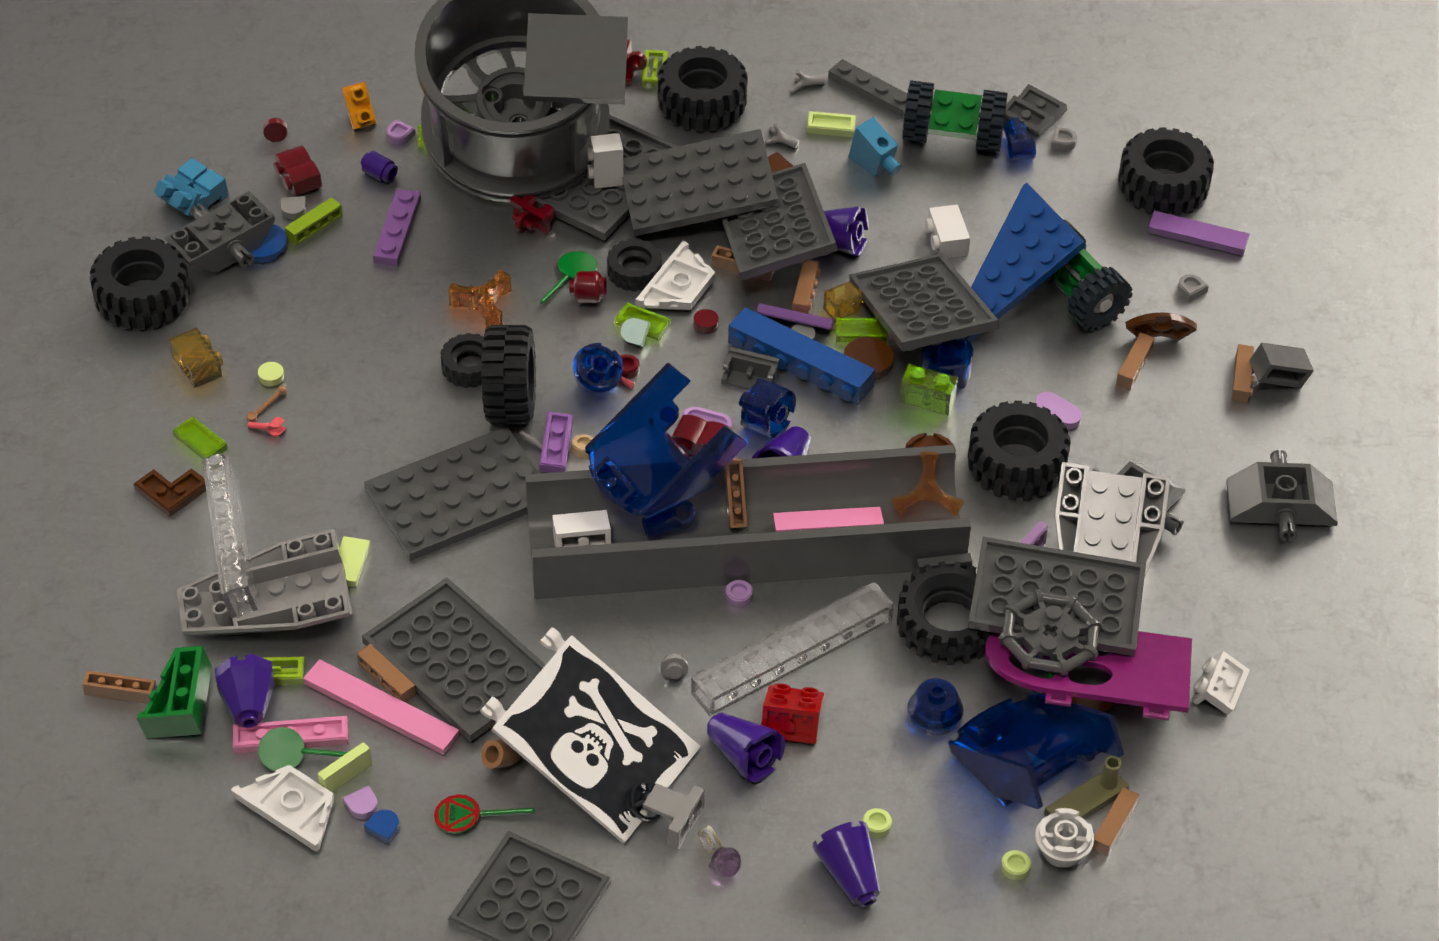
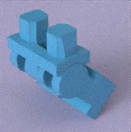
M190 158L183 164L175 176L166 174L164 180L158 181L154 190L157 197L187 216H192L191 209L193 206H196L201 211L197 204H203L208 209L217 199L222 201L229 196L226 179L211 169L208 170L206 166L193 158Z

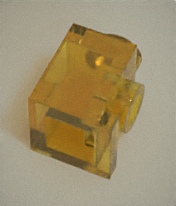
M851 281L824 291L823 309L831 319H836V325L841 323V318L859 311L860 304L864 302L860 289H857Z

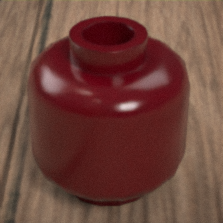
M579 271L576 273L574 280H570V295H574L576 301L580 304L599 303L602 297L607 295L606 277H602L599 271Z

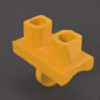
M361 82L341 88L353 130L376 124L366 83Z

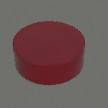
M271 118L264 123L263 134L267 140L280 142L287 137L288 127L284 120Z
M710 309L697 311L694 314V328L701 333L714 332L719 325L718 314Z
M625 354L615 359V373L627 379L634 378L639 374L640 363L635 356Z

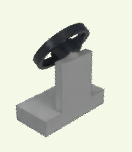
M644 780L632 786L628 794V803L633 814L640 820L653 821L660 816L673 820L668 827V845L679 849L704 808V789L694 785L688 796L660 784ZM639 785H646L645 792L640 796V801L634 804L636 788ZM642 806L644 809L657 813V815L654 817L644 816L637 810V807Z

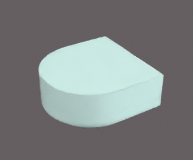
M630 318L623 323L621 335L628 343L643 347L651 323L637 318Z

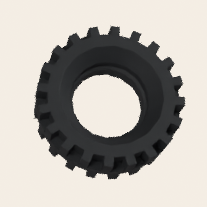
M945 561L938 563V568L934 569L928 564L924 566L922 574L915 570L911 574V582L905 580L903 583L902 592L899 594L897 625H899L900 638L906 637L905 645L909 649L914 646L917 648V656L922 658L925 654L930 655L931 662L936 664L939 659L947 660V665L952 666L954 665V660L961 659L964 665L970 662V657L973 655L978 660L983 657L986 641L992 632L970 628L959 631H947L930 624L924 615L925 610L929 606L939 602H953L971 610L976 580V567L972 565L967 570L960 568L961 562H955L954 567H946Z

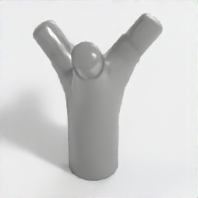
M797 70L795 72L797 76H795L794 80L799 82L790 89V92L794 93L797 89L809 85H824L825 77L808 76Z
M777 124L769 127V131L774 137L765 140L766 144L783 143L794 149L798 147L800 141L782 132Z

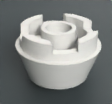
M1069 808L1055 809V813L1045 818L1043 817L1038 824L1036 841L1043 857L1050 864L1062 868L1071 867L1079 863L1091 851L1094 844V833L1091 824H1088L1079 816L1080 812Z

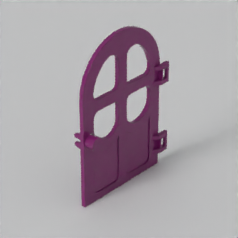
M1138 631L1135 656L1112 653L1107 656H1097L1094 661H1087L1080 665L1102 669L1110 674L1111 679L1100 685L1072 682L1069 680V672L1067 676H1060L1059 673H1054V677L1050 679L1027 674L1010 663L1009 659L1015 656L1006 646L1000 644V633L992 632L986 641L985 656L991 668L1001 677L1018 686L1046 693L1045 704L1071 707L1072 697L1143 706L1142 717L1166 721L1169 720V710L1186 713L1189 711L1192 638ZM1020 645L1028 654L1030 653L1025 646ZM1072 653L1063 659L1068 660L1077 654ZM1043 655L1042 659L1050 660V656Z

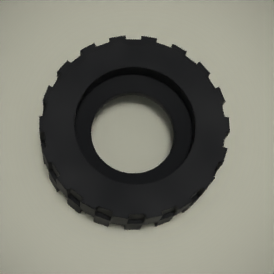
M642 239L621 241L609 250L607 256V274L610 277L611 283L626 291H643L662 267L660 250L655 245L650 244V242L642 241ZM629 260H640L645 262L647 266L641 270H628L623 268L622 264Z
M471 333L459 334L454 338H450L447 343L445 342L443 349H441V369L443 376L446 377L448 382H452L455 386H462V388H475L481 385L482 362L478 365L467 367L457 364V358L469 354L482 358L483 336Z

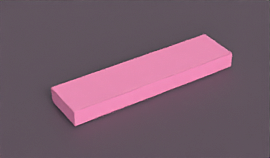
M880 507L773 513L775 532L884 524Z
M347 716L260 722L251 728H245L238 724L233 725L234 754L259 752V744L262 737L268 731L278 727H287L295 730L302 737L305 748L349 744Z

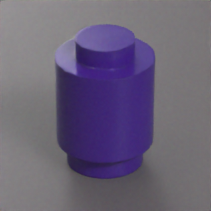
M376 151L366 153L361 160L362 171L380 182L390 183L397 175L398 166L395 165L394 161Z

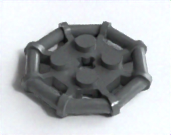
M1037 589L1031 595L1018 602L1005 606L1003 609L1002 633L999 635V641L1001 645L1006 646L1021 662L1022 668L1025 670L1031 668L1059 673L1060 676H1067L1069 671L1097 658L1098 637L1102 624L1099 619H1095L1078 601L1079 598L1077 596L1057 595ZM1036 605V611L1028 615L1021 613L1024 610ZM1073 611L1084 624H1077L1070 616L1071 612ZM1015 622L1022 625L1021 633L1013 632ZM1045 631H1053L1055 637L1052 635L1046 636ZM1087 634L1086 645L1078 643L1079 635ZM1019 644H1023L1030 653L1028 654ZM1072 653L1077 654L1068 660L1063 659ZM1043 655L1050 656V660L1042 659Z

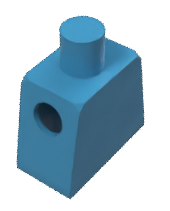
M874 117L856 127L848 155L852 161L873 176H878L884 171L894 176L902 168V165L895 159L898 148L897 143Z

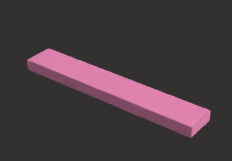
M320 659L303 678L304 684L442 755H445L460 736L459 729Z

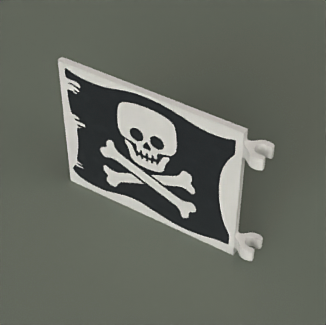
M552 627L540 640V643L545 648L555 651V655L507 711L492 696L480 712L485 717L496 721L491 731L624 844L642 822L633 814L629 807L628 794L632 786L640 781L648 780L668 788L701 746L571 635L567 641H564L561 634ZM639 785L636 788L634 804L640 801V796L645 792L646 785ZM642 806L637 807V810L644 816L650 812Z

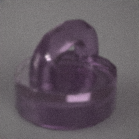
M718 848L713 853L711 862L708 865L709 869L719 876H734L741 866L740 854L734 848Z

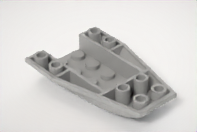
M1062 462L1055 510L1059 549L1146 564V576L1164 530L1170 477L1143 473L1141 478L1089 471V465Z
M334 529L279 542L176 589L183 635L228 636L295 630L348 617L352 613L345 569Z

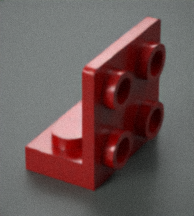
M783 683L769 685L763 704L761 725L777 730L785 740L816 744L824 693L818 692L817 689L812 687L796 689Z

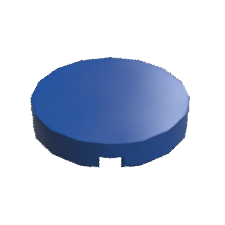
M273 224L261 247L250 252L254 256L253 263L272 262L278 259V255L282 252L283 254L285 253L288 241L286 233L281 227Z

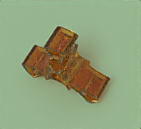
M498 270L492 280H488L486 284L480 286L470 285V287L452 282L448 289L449 307H468L469 310L474 309L480 312L486 320V328L491 325H503V313L497 308L495 303L503 295L512 292V277L506 272Z
M921 451L919 453L923 465L921 479L908 493L892 496L894 507L899 514H903L912 504L930 500L942 504L949 510L952 516H955L963 506V499L950 496L937 484L935 464L939 454L935 451Z

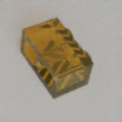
M197 327L169 339L173 359L194 388L222 377L221 366L223 365V359L218 351H213L208 336H203Z

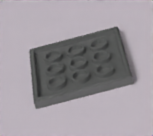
M528 13L524 101L625 105L628 17Z
M508 831L448 918V924L483 941H574L609 887L611 877Z

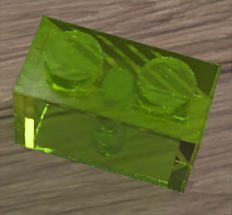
M909 364L901 381L899 403L949 416L956 399L958 377Z

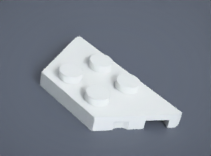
M682 241L636 298V307L691 310L715 280V271L703 262L698 253L694 255L689 250V244L686 241Z
M290 765L277 769L272 774H265L255 778L256 783L241 789L237 785L231 789L233 798L315 852L319 850L334 802V795L331 791Z

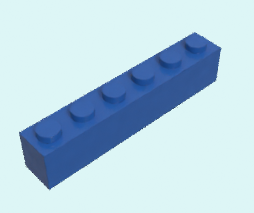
M746 307L729 324L728 343L734 347L779 358L780 369L817 385L821 389L827 390L846 401L859 405L874 387V368Z

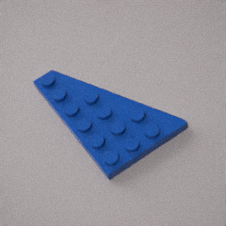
M1026 182L1022 186L971 288L996 318L1000 319L1083 250L1086 244ZM980 334L966 336L965 338L971 343Z

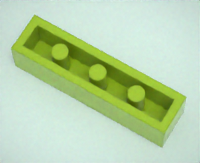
M332 197L287 225L285 227L287 239L297 246L342 217V205Z

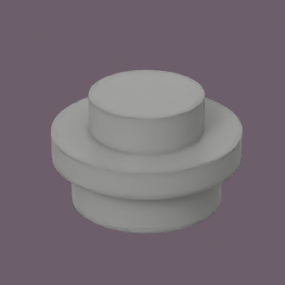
M671 653L661 662L660 671L667 679L678 680L687 674L688 663L682 655Z

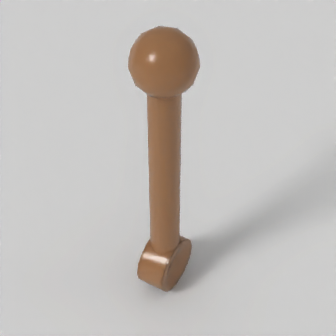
M283 385L279 386L277 392L255 412L247 413V421L256 422L257 416L280 395L283 396L287 393V388Z

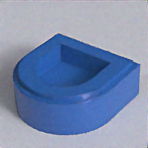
M379 810L365 823L364 831L389 844L399 831V818L391 810Z

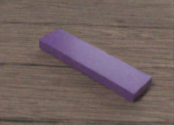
M1154 211L1148 227V233L1241 256L1244 255L1250 235L1249 233Z

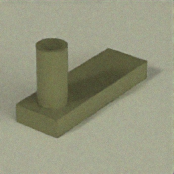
M1108 756L1104 761L1101 773L1047 806L1044 815L1048 816L1055 813V809L1069 808L1080 812L1079 816L1085 820L1115 801L1123 787L1129 789V785L1119 776L1122 766L1120 758Z

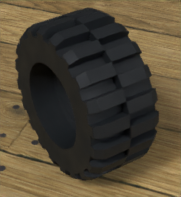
M696 46L693 49L688 47L684 48L680 53L677 51L671 55V58L668 57L659 69L658 106L663 115L668 120L671 119L674 125H681L683 129L689 131L690 129H695L696 132H703V130L711 132L716 131L719 127L722 129L728 127L729 123L733 124L739 119L747 105L748 76L745 67L733 54L729 55L726 50H716L715 47L711 46L708 48ZM706 87V88H711V89H710V90H696V89H693V88Z
M1160 127L1158 130L1148 129L1145 133L1140 132L1135 135L1134 138L1126 143V147L1123 148L1118 175L1120 190L1129 202H1133V205L1138 209H1145L1147 213L1152 214L1154 211L1175 216L1180 215L1181 212L1186 214L1191 212L1193 208L1199 207L1208 196L1214 169L1213 156L1206 145L1203 146L1204 143L1198 137L1193 138L1191 133L1180 132V129L1175 128L1167 130L1166 127ZM1156 169L1170 170L1177 174L1161 173L1156 171Z
M142 236V239L131 237L124 242L122 240L114 243V246L105 248L102 251V255L99 254L91 266L90 282L96 309L105 320H110V323L119 327L122 325L124 329L132 330V328L146 330L147 327H160L161 323L165 322L167 324L172 321L174 315L177 317L189 301L191 289L186 261L176 247L168 242L165 244L162 239L155 238V240H152L150 237ZM137 280H154L153 283L145 286H126Z
M491 325L485 329L481 360L482 402L485 419L491 424H527L532 421L534 416L536 398V353L532 328L527 325Z
M1016 400L1014 403L1006 401L1000 403L998 407L994 405L986 409V413H981L971 428L968 466L972 471L973 477L977 482L981 481V486L989 491L991 489L995 495L1000 497L1005 495L1008 496V499L1016 500V497H1021L1023 500H1028L1032 496L1038 498L1045 495L1046 490L1050 492L1059 484L1062 462L1068 463L1071 440L1066 425L1061 423L1062 420L1056 414L1052 415L1048 408L1044 406L1042 408L1037 407V404L1033 402L1025 404L1022 401ZM1019 444L1030 447L1037 453L1029 456H1017L1002 450L1000 447Z

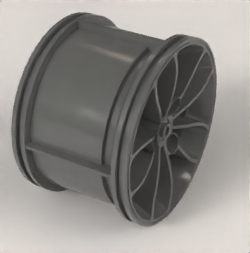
M437 0L427 12L420 24L415 42L416 73L424 93L421 107L422 135L431 160L438 170L453 184L481 198L510 203V199L514 195L520 199L523 196L531 195L540 199L557 195L569 189L587 175V165L591 164V161L587 159L586 147L590 146V136L609 134V105L524 101L525 68L515 67L511 51L526 52L528 13L600 16L588 0ZM495 53L500 54L506 62L507 68L499 69L490 75L485 74L477 64L478 58ZM461 67L466 69L471 81L479 88L475 94H442L447 82ZM566 106L565 108H563V109L560 110V111H558L557 109H555V108H559V107Z

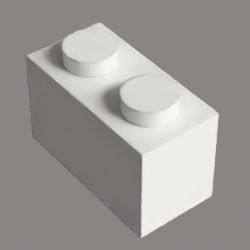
M620 134L590 136V146L586 147L587 159L591 161V164L587 165L588 179H593L595 189L624 185L622 179L623 147Z
M958 204L929 208L928 218L925 219V229L927 233L931 234L932 249L936 250L937 254L942 253L946 259L968 256L970 236Z
M607 510L552 515L555 548L611 544V528Z

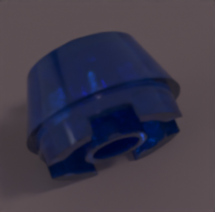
M593 343L581 348L573 360L575 381L582 390L589 393L610 391L618 385L622 377L623 363L620 355L616 350L612 351L602 346V343Z
M939 678L928 679L921 683L911 695L907 704L912 724L914 726L917 724L920 728L927 730L928 735L935 736L949 733L950 728L959 723L964 712L963 703L956 688L950 682Z

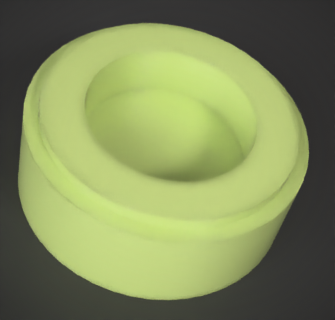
M277 362L262 364L258 369L260 383L268 387L277 386L284 380L282 365Z
M874 808L864 814L863 821L867 823L870 837L882 838L889 834L892 818L887 811Z
M1011 850L1003 855L1001 871L1005 877L1011 880H1022L1028 876L1031 860L1026 853L1019 850Z

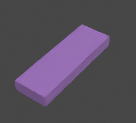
M759 303L757 312L762 315L826 329L834 328L836 319Z
M547 412L539 471L549 473L566 471L573 415Z

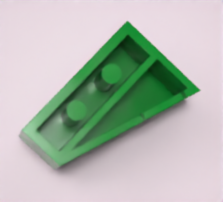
M203 646L174 649L160 675L161 681L156 690H152L148 697L150 701L144 712L140 711L136 718L146 739L202 734L212 669Z

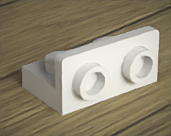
M1222 651L1214 658L1212 656L1209 657L1203 664L1202 670L1204 673L1193 688L1195 694L1192 702L1197 705L1205 699L1228 715L1235 708L1250 669Z

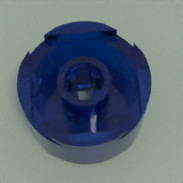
M966 338L965 341L954 339L942 342L939 345L922 347L920 368L923 369L936 391L938 389L925 369L931 372L942 390H944L932 371L938 373L948 390L950 389L940 373L957 377L956 389H963L968 385L971 377L973 347Z
M758 378L748 393L744 392L740 397L739 406L742 407L741 426L767 437L776 438L785 432L791 422L787 418L789 413H794L796 408L795 393L771 381Z

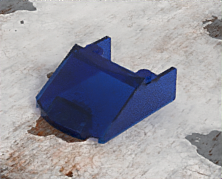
M667 363L585 446V453L589 455L590 465L588 467L600 490L620 508L643 518H650L714 487L711 481L747 445L746 441L727 426H723L692 459L689 458L667 433V430L679 417V408L673 399L690 383V379L670 363Z
M1030 691L1026 693L1027 699L1014 703L1010 698L979 713L957 730L958 738L955 741L950 739L948 744L951 753L1005 807L1013 802L1040 809L1043 807L1038 786L1078 761L1086 763L1094 760L1101 752L1117 756L1118 758L1124 755L1113 715L1071 703V707L1045 704V694Z

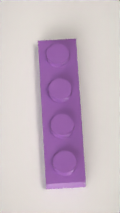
M396 189L373 254L374 263L398 266L421 200L420 192Z

